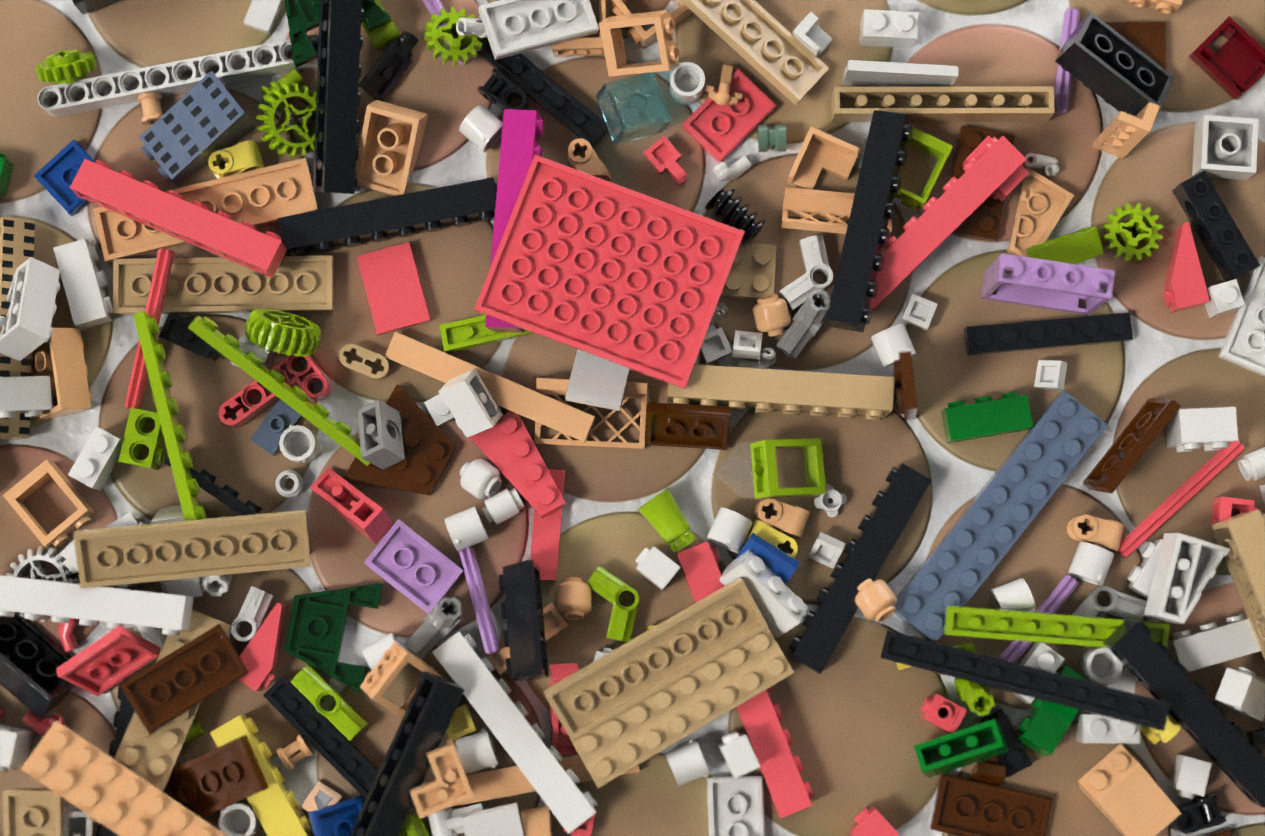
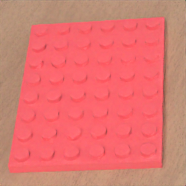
M534 155L474 310L685 389L745 232Z

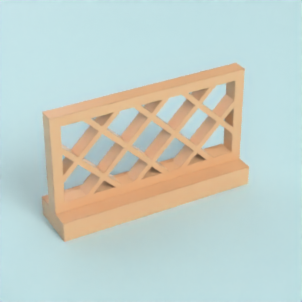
M537 377V392L544 395H554L559 401L567 403L568 401H564L559 395H566L570 378ZM627 381L623 397L625 399L622 401V405L628 399H641V410L632 418L621 405V411L629 421L620 430L617 431L607 420L616 410L610 411L604 417L595 406L588 405L583 410L584 412L592 407L602 418L589 433L594 440L583 442L572 439L564 433L563 435L567 439H557L562 432L557 433L553 438H541V426L543 424L535 421L534 444L644 449L648 382ZM639 416H640V426L634 421V420L637 419ZM603 422L615 433L607 441H600L593 433ZM633 423L640 431L639 442H627L620 433ZM618 436L623 442L612 440Z

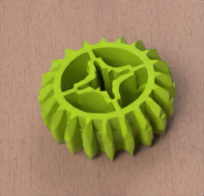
M286 83L281 84V91L276 87L271 89L273 97L264 95L263 99L268 105L259 104L258 109L264 111V115H257L256 120H263L264 125L258 126L257 129L258 131L266 130L262 140L269 141L272 139L269 148L274 150L279 146L278 154L284 155L288 151L289 157H295L297 152L300 156H306V149L310 152L315 150V99L317 91H312L308 94L309 86L303 85L299 89L298 83H292L290 88ZM294 97L303 101L307 106L297 110L292 104H288L286 99ZM279 105L278 110L280 111L281 119L275 125L274 115ZM290 115H300L297 117L298 121H295L297 125H287L290 123L289 119H292ZM312 115V127L309 132L306 121ZM290 130L295 136H299L301 141L292 143L282 138L280 134Z
M270 308L256 309L250 313L245 325L246 338L253 344L259 345L260 348H266L269 351L288 356L305 357L314 354L321 339V330L317 324L288 311L284 312Z

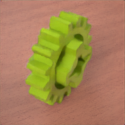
M454 6L451 7L450 13H447L442 8L440 9L439 16L433 13L431 15V22L426 23L425 30L427 32L424 34V40L429 41L426 49L427 51L434 50L433 59L439 56L442 57L443 65L448 60L452 61L453 67H456L458 60H461L466 65L468 56L471 59H475L476 51L481 50L482 43L480 41L483 38H480L478 35L461 36L457 33L456 23L459 21V18H475L474 14L468 17L465 16L464 8L460 13H456Z
M65 49L46 56L45 61L36 65L35 71L40 82L46 81L49 83L53 81L54 84H71L78 79L85 78V73L95 70L97 64L94 54L91 52L85 53V51L79 53L78 49Z
M1126 203L1123 206V210L1120 207H1116L1113 210L1114 215L1109 214L1105 218L1110 224L1102 226V230L1108 232V234L1102 237V241H1109L1110 245L1107 246L1106 250L1114 249L1116 251L1114 254L1115 259L1123 255L1125 263L1130 261L1132 257L1135 263H1138L1142 260V256L1148 259L1152 256L1151 251L1155 252L1159 249L1158 244L1155 242L1163 239L1162 235L1157 234L1163 228V225H1156L1155 221L1159 216L1157 214L1151 217L1149 215L1150 207L1143 211L1141 210V203H1137L1133 209L1130 203ZM1129 216L1127 223H1117L1119 219ZM1130 228L1133 229L1134 234H1137V236H1135L1134 238L1132 237V233L1128 231ZM1138 242H1148L1145 247L1135 250Z

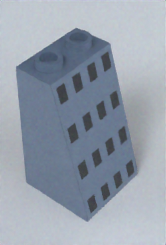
M211 71L139 138L144 144L141 150L149 160L156 159L160 164L157 170L167 182L172 180L178 186L205 166L213 152L230 147L254 129L255 126L213 71Z

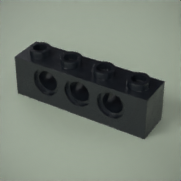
M1205 171L1180 183L1172 190L1225 282L1238 279L1260 266Z

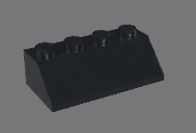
M1091 11L1062 46L1055 60L1065 71H1068L1081 81L1084 86L1099 95L1106 103L1113 106L1119 112L1122 111L1134 117L1149 102L1159 105L1161 108L1175 78Z
M533 560L504 566L503 574L499 575L500 591H505V602H501L502 618L507 619L508 630L503 632L505 647L510 649V658H506L507 675H512V680L514 681L549 678L539 566Z
M15 612L14 617L0 616V684L42 719L60 704L75 686L57 676V668L71 659L72 656L66 653L63 648L29 619L21 617L19 615L20 612Z

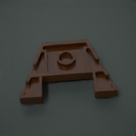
M396 385L386 404L399 411L401 416L409 420L402 433L405 459L380 470L371 464L365 465L355 457L344 478L352 482L430 496L457 447L403 388Z

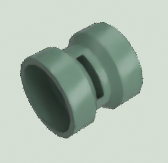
M777 124L774 129L767 125H758V152H767L772 147L778 152L786 151V125Z

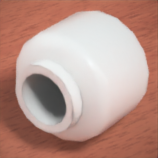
M477 458L472 462L468 461L460 470L461 487L477 499L490 498L501 487L500 471L484 459Z

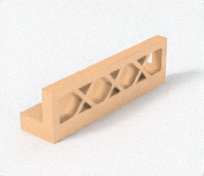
M1149 102L1136 117L1121 111L1096 138L1093 147L1123 159L1150 132L1160 106Z
M785 187L781 228L846 234L848 224L845 222H849L855 194ZM788 216L799 217L800 219H789ZM889 219L887 228L890 230L889 238H891L892 221ZM818 220H826L828 222H820Z

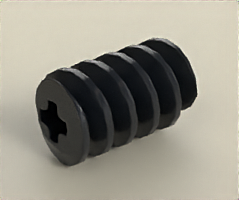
M723 188L706 204L705 209L707 211L714 209L712 216L715 219L722 216L720 223L730 224L729 226L744 231L742 240L745 239L743 244L745 246L760 232L765 220L755 222L754 220L758 213L754 212L748 215L747 211L750 205L746 204L740 207L739 204L742 197L739 196L732 199L731 197L735 190L732 188L725 192Z

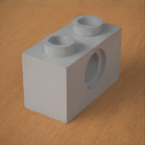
M380 400L357 410L362 459L381 469L404 460L400 412Z

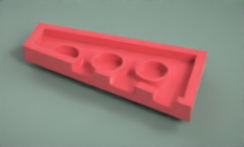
M510 411L502 415L492 428L469 437L542 518L567 505L519 414Z

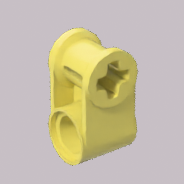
M255 140L244 141L235 146L217 150L210 155L208 160L209 167L217 179L265 167L258 143ZM225 162V168L221 170L220 163Z
M755 519L743 543L744 545L751 534L754 533L776 548L779 545L785 546L786 543H789L790 550L793 553L786 554L794 559L797 557L798 546L793 538Z

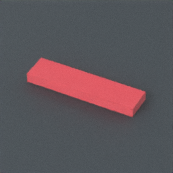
M548 469L562 497H564L566 471ZM563 508L544 518L534 510L530 560H533L539 566L540 580L557 581Z

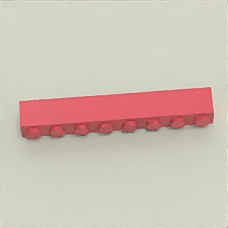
M1004 136L999 140L996 137L992 138L984 146L983 149L986 153L979 159L973 157L962 168L965 173L958 180L953 177L942 188L945 193L939 199L935 196L932 197L922 207L925 212L918 219L913 216L902 227L905 232L898 239L893 236L889 239L888 244L883 246L886 251L882 254L884 256L881 272L877 271L875 279L878 282L876 297L871 298L869 308H872V311L1027 161Z
M84 159L70 186V189L79 198L273 279L287 251L280 236L269 231L266 234L256 231L257 228L246 221H242L241 224L232 221L233 218L222 211H217V213L208 211V207L198 201L193 200L192 203L184 201L183 196L174 191L168 190L165 193L150 181L144 180L141 183L134 180L135 177L126 171L120 170L117 173L110 170L111 167L100 160H95L93 163Z

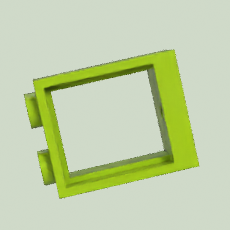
M913 127L911 140L906 141V144L938 159L920 197L900 188L899 193L894 194V197L902 200V205L915 210L916 208L922 209L953 146Z
M821 438L775 439L750 443L755 499L807 497L826 494L827 480L824 474V450ZM775 448H803L807 487L779 488Z

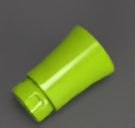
M669 488L637 509L659 533L663 541L669 544L674 553L681 551L696 540L694 533L689 529L691 527L680 511Z

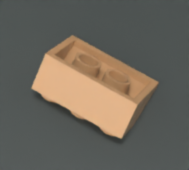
M53 328L50 340L32 352L31 376H50L52 409L42 411V416L34 417V421L75 415L91 409L92 395L88 387V367L85 364L84 340L81 337L80 328Z

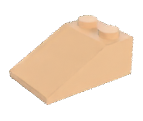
M379 100L367 105L359 145V155L355 166V173L358 177L357 185L394 196L406 194L423 141L428 114Z
M1121 744L1078 780L1079 788L1124 836H1157L1181 815V812L1146 770Z

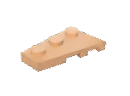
M1028 167L1026 170L1029 173L1022 182L1007 252L1022 257H1027V248L1047 241L1074 196Z

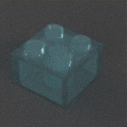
M654 72L605 83L596 94L614 145L662 133L672 122Z

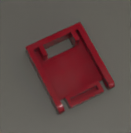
M1230 16L1189 56L1195 64L1234 100H1238L1242 93H1245L1265 73V49ZM1221 33L1228 41L1214 53L1207 46Z

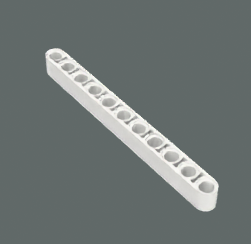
M319 34L308 36L314 49L318 46ZM288 39L77 80L71 84L62 83L47 86L39 92L37 101L48 114L54 117H61L138 102L137 97L147 92H160L162 97L189 92L208 74L209 69L213 66H219V70L215 75L223 85L287 73L292 68L297 71L318 67V58L296 68L293 60L287 59L288 54L292 51L291 42ZM265 56H273V59L269 64H261L262 58H264ZM246 61L243 69H234L237 62ZM192 71L190 79L181 80L185 72ZM158 77H166L162 85L155 86V81ZM132 82H139L135 90L128 91V87ZM112 87L109 95L102 96L103 89ZM85 92V96L81 101H75L78 93ZM54 97H58L57 104L49 107V101Z

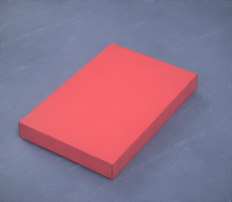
M739 68L731 76L729 95L733 97L735 92L742 94L741 101L738 100L736 105L720 106L708 98L682 124V128L718 163L723 162L777 108V104Z
M410 242L356 256L378 336L431 321Z
M119 625L57 668V676L96 696H100L124 680V678H127L158 657L160 647Z

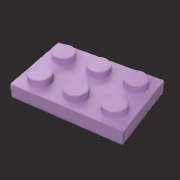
M399 519L364 562V564L428 614L464 572L462 568Z

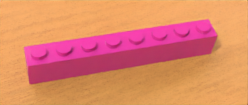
M504 109L490 267L534 155L542 157V146H539V138L544 135L545 122L544 119H541L537 110ZM486 315L485 327L490 331L523 333V329Z

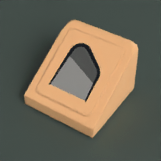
M318 781L301 807L311 812L338 803L343 795Z

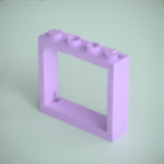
M1001 253L984 272L980 299L1090 315L1111 299L1115 271ZM1006 270L1013 271L1012 274L1004 273ZM1079 299L1086 301L1085 308H1078Z

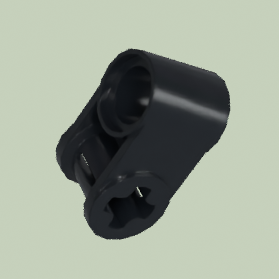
M496 68L491 71L492 75L486 83L477 88V91L486 100L503 111L504 109L529 110L525 92ZM519 98L522 100L521 105L518 107L509 106L512 99Z
M1217 793L1206 794L1176 806L1181 814L1186 813L1188 822L1186 826L1181 827L1178 817L1169 827L1174 831L1190 834L1226 822V817L1221 815L1216 801L1218 798Z

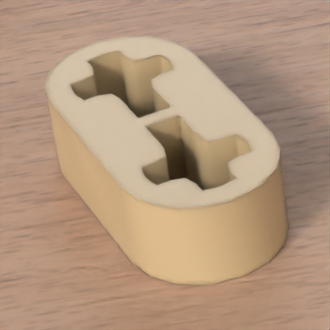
M347 344L340 350V362L349 370L373 380H383L390 373V363L384 356L355 344ZM357 350L356 355L362 358L363 361L360 363L353 360L351 364H348L349 360L345 356L347 353ZM379 360L382 361L383 372L378 371L376 374H373L374 370L367 366V362L377 364Z

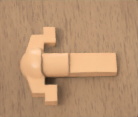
M725 64L722 66L718 93L714 92V87L709 85L705 86V92H708V98L720 106L736 105L738 100H742V94L735 92L733 97L729 95L733 66Z

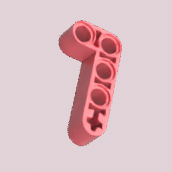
M290 355L272 367L286 378L285 383L292 388L300 386L312 400L322 401L330 395L331 385L309 356L297 357ZM300 359H306V369L296 372L294 368L295 363ZM254 380L220 406L218 411L219 418L224 424L232 428H240L280 398ZM315 381H322V391L318 394H312L310 391L311 384ZM256 391H260L262 394L261 401L256 405H252L250 403L251 395ZM240 402H243V404L249 408V411L243 409L244 406L241 405ZM231 409H234V410L237 411V412H236L237 418H236L235 420H233V419L230 418V417H231V413H230V410H231Z

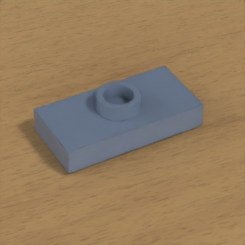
M279 399L250 440L274 456L280 448L279 441L282 433L289 428V425H297L302 415Z

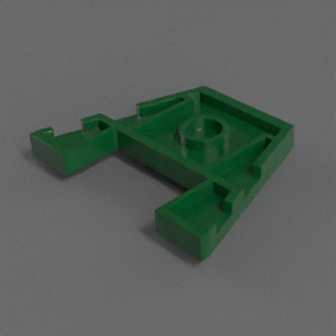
M284 0L293 53L292 57L296 68L318 58L307 32L319 27L320 0ZM362 0L363 20L369 32L392 22L389 14L385 10L383 11L374 0Z
M377 583L295 595L284 651L328 674L337 681L346 684L355 691L363 692L360 686L365 681L367 667L339 662L350 604L379 609L383 584Z

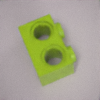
M130 407L118 462L157 470L158 465H162L165 457V449L162 448L164 436L157 412ZM153 419L155 421V428L152 432L146 433L144 425L148 420ZM147 446L149 448V455L146 459L140 460L138 452L140 448Z

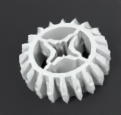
M40 546L37 553L34 549H28V558L23 554H19L18 560L20 564L14 562L10 564V567L15 570L14 573L5 574V576L25 578L30 570V579L80 584L79 579H74V576L79 573L75 574L70 571L63 563L65 558L60 553L57 554V549L50 547L47 551L45 547ZM48 561L54 564L60 573L49 575L46 568H42L41 562ZM20 612L19 615L24 617V613ZM42 615L41 622H47L49 615Z

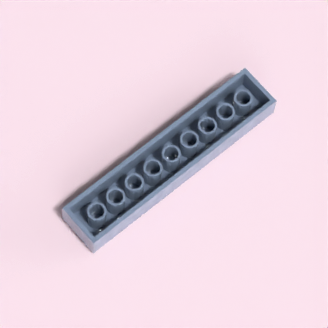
M1063 390L1058 393L1034 422L1033 428L1027 431L896 596L897 603L894 614L925 639L936 643L944 633L946 605L965 607L1108 424Z

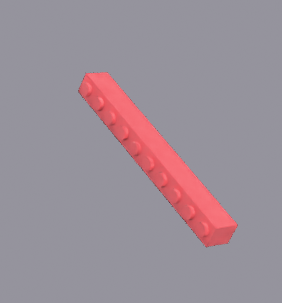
M707 541L676 554L695 603L724 587L719 581L723 572L720 573L716 563L721 561L715 545L710 547ZM769 687L740 704L736 709L760 765V770L778 816L783 818L811 807L810 799L814 798L809 782L803 783L799 772L804 771L798 755L792 756L789 746L793 744L788 729L782 730L778 719L783 718L777 702L772 703L768 693L772 692V688Z

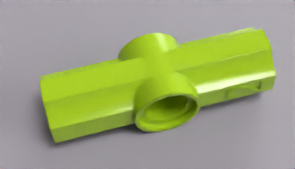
M309 664L291 681L315 706L318 713L324 715L349 741H352L368 724L343 699L342 695L335 691ZM327 695L333 696L336 700V706L331 711L323 706V699Z

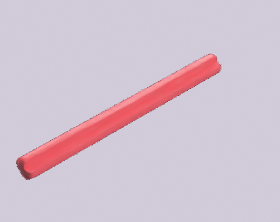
M163 248L158 250L145 312L150 314L152 318L155 317L158 327L174 258L172 250ZM140 340L138 341L125 401V407L128 409L130 407L141 408L148 377Z
M1241 442L1229 443V448H1223L1221 451H1218L1120 541L1119 554L1128 558L1244 451L1245 448Z

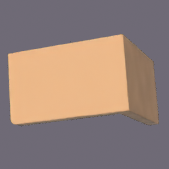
M810 127L786 183L797 188L813 190L821 170L847 180L860 152V148Z
M452 739L446 740L447 745L426 753L436 780L409 790L420 819L474 797Z

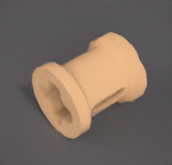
M147 92L137 97L143 109L142 124L153 125L163 116L160 100L163 98L160 92Z
M301 734L296 736L297 740L284 749L281 747L277 749L279 758L290 771L294 769V765L306 756L311 757L314 755L312 747Z

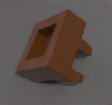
M998 756L982 760V762L978 761L972 769L971 780L998 786L1005 778L1006 767L997 765Z

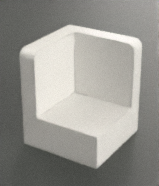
M810 12L793 30L792 35L818 57L832 42V38L817 26L819 18Z

